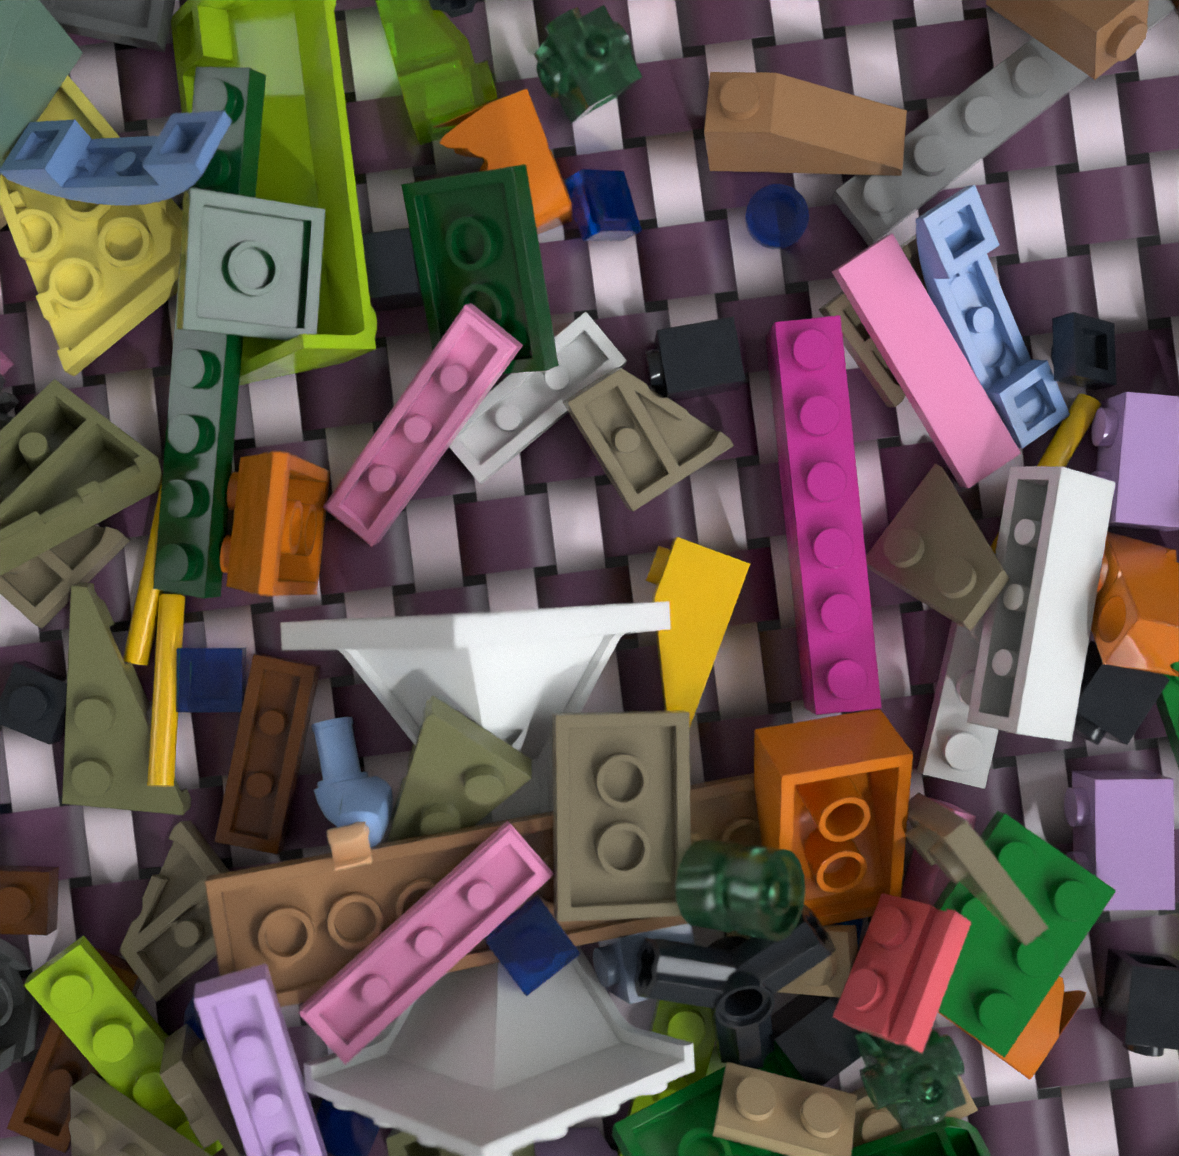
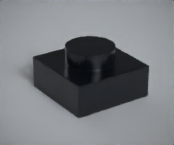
M1076 312L1052 318L1053 345L1051 348V360L1054 366V381L1091 390H1099L1117 385L1115 323Z
M27 661L15 662L0 698V725L49 745L60 742L66 722L67 678Z

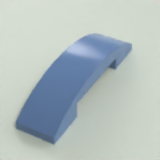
M224 110L173 113L159 136L92 139L75 119L30 122L1 166L0 172L9 181L69 200L121 206L160 202L175 197L196 183L203 174L232 120Z
M969 185L916 218V239L921 269L928 295L1017 447L1023 449L1070 414L1057 382L1054 381V375L1048 360H1033L1030 358L987 253L1000 244L976 186Z

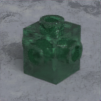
M605 5L584 16L579 8L576 7L555 18L545 27L549 36L534 53L537 60V74L543 88L549 96L554 99L558 98L571 123L622 96L642 78L631 56L632 46L625 29L620 23L611 19Z
M932 1028L923 1053L865 1032L855 1036L865 1064V1068L860 1069V1077L871 1103L876 1110L885 1107L904 1130L913 1126L922 1127L935 1124L943 1119L948 1111L967 1104L958 1076L965 1073V1066L955 1043L948 1034L940 1036Z

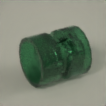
M702 839L694 842L685 852L678 867L676 901L681 916L689 925L729 933L735 930L738 934L781 941L790 936L799 922L805 899V877L801 863L792 851L758 845L744 847V845L734 842Z

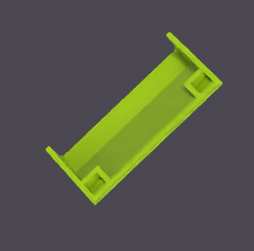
M187 0L173 14L171 19L182 113L192 112L196 67L252 68L265 74L266 82L255 198L325 209L317 334H301L288 341L243 336L239 386L341 364L376 349L377 318L370 304L334 10L336 0Z

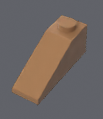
M710 72L704 128L709 170L902 176L907 110L779 73Z

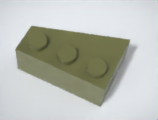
M55 379L0 430V576L153 494L162 485V472L157 456Z

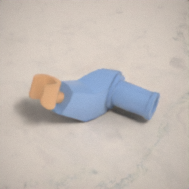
M352 717L335 718L311 725L312 732L315 735L323 777L322 781L317 782L318 788L314 789V793L324 816L337 826V828L327 830L335 871L372 863L370 847H376L381 842L393 810L392 788L389 784L378 776L369 777L368 772H361L352 727Z

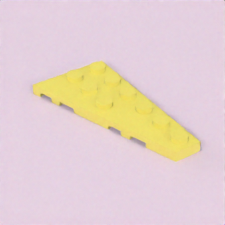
M69 75L37 120V122L75 119L92 139L121 138ZM3 174L0 175V205L19 255L26 260L38 291L36 299L43 317L49 321L59 346L57 353L63 369L66 373L76 376L177 293L183 211L172 198L155 203L129 206L102 205L69 200L27 188L7 180Z

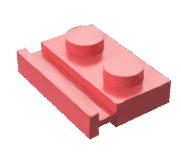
M882 893L833 1017L851 1028L898 1045L908 1046L914 1051L923 1053L971 922L954 910L947 909L943 911L929 904Z

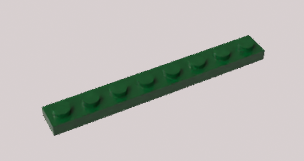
M195 68L192 112L224 110L232 122L203 174L190 188L252 198L256 197L266 82L265 74L252 68ZM178 278L153 589L206 599L221 597L223 572L220 567V552L227 531L229 508L227 504V488L232 474L243 336L176 329L179 291Z

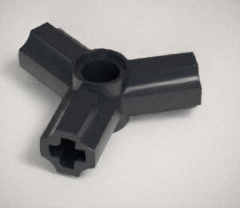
M801 902L749 939L740 936H729L718 939L708 947L658 938H645L637 953L634 985L638 997L711 1008L716 1047L721 1063L730 1062L758 1069L763 1067L764 1060L768 1054L774 1051L771 1013L775 1006L773 994L831 956L836 949L829 933L822 926L815 913L806 904Z

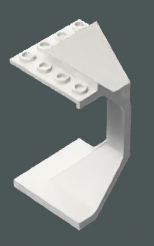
M646 602L472 614L281 622L282 650L340 651L414 745H416L422 725L425 703L431 696H435L532 759V778L476 824L481 825L553 811L552 713H581L619 639L625 633L671 629L669 602ZM580 946L445 973L348 1063L344 1064L335 1053L304 1063L305 1091L333 1102L334 1107L337 1109L353 1110L373 1118L374 1123L378 1126L395 1127L417 1136L418 1141L424 1145L441 1146L463 1156H511L513 1150L536 1140H551L565 1135L568 1126L590 1116L599 1117L613 1114L618 1111L620 1103L638 1095L660 1093L667 1088L668 1082L695 1071L693 1043L630 1025L622 1017L606 989L600 984L596 972Z

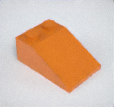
M273 451L240 457L239 472L231 474L227 488V504L230 510H234L232 535L225 536L220 552L221 571L228 573L226 587L268 596L317 595L326 510L323 506L328 499L329 470L284 452Z
M881 709L754 730V789L772 922L801 902L806 904L815 913L822 926L873 916L882 893L901 898L913 752Z

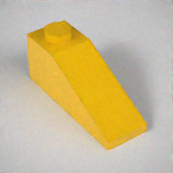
M676 537L673 539L670 549L658 546L647 574L646 582L656 585L652 595V602H669L671 629L655 630L664 711L684 710L689 712L690 728L750 563Z

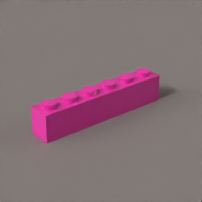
M841 316L775 322L765 336L804 708L815 715L880 709L882 705Z

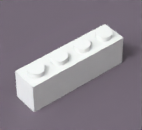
M1010 466L995 554L1010 580L985 612L967 723L1016 734L1072 742L1115 482L1065 467Z

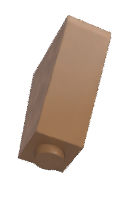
M986 0L987 6L1094 80L1116 62L1124 61L1131 57L1146 39L1149 0Z

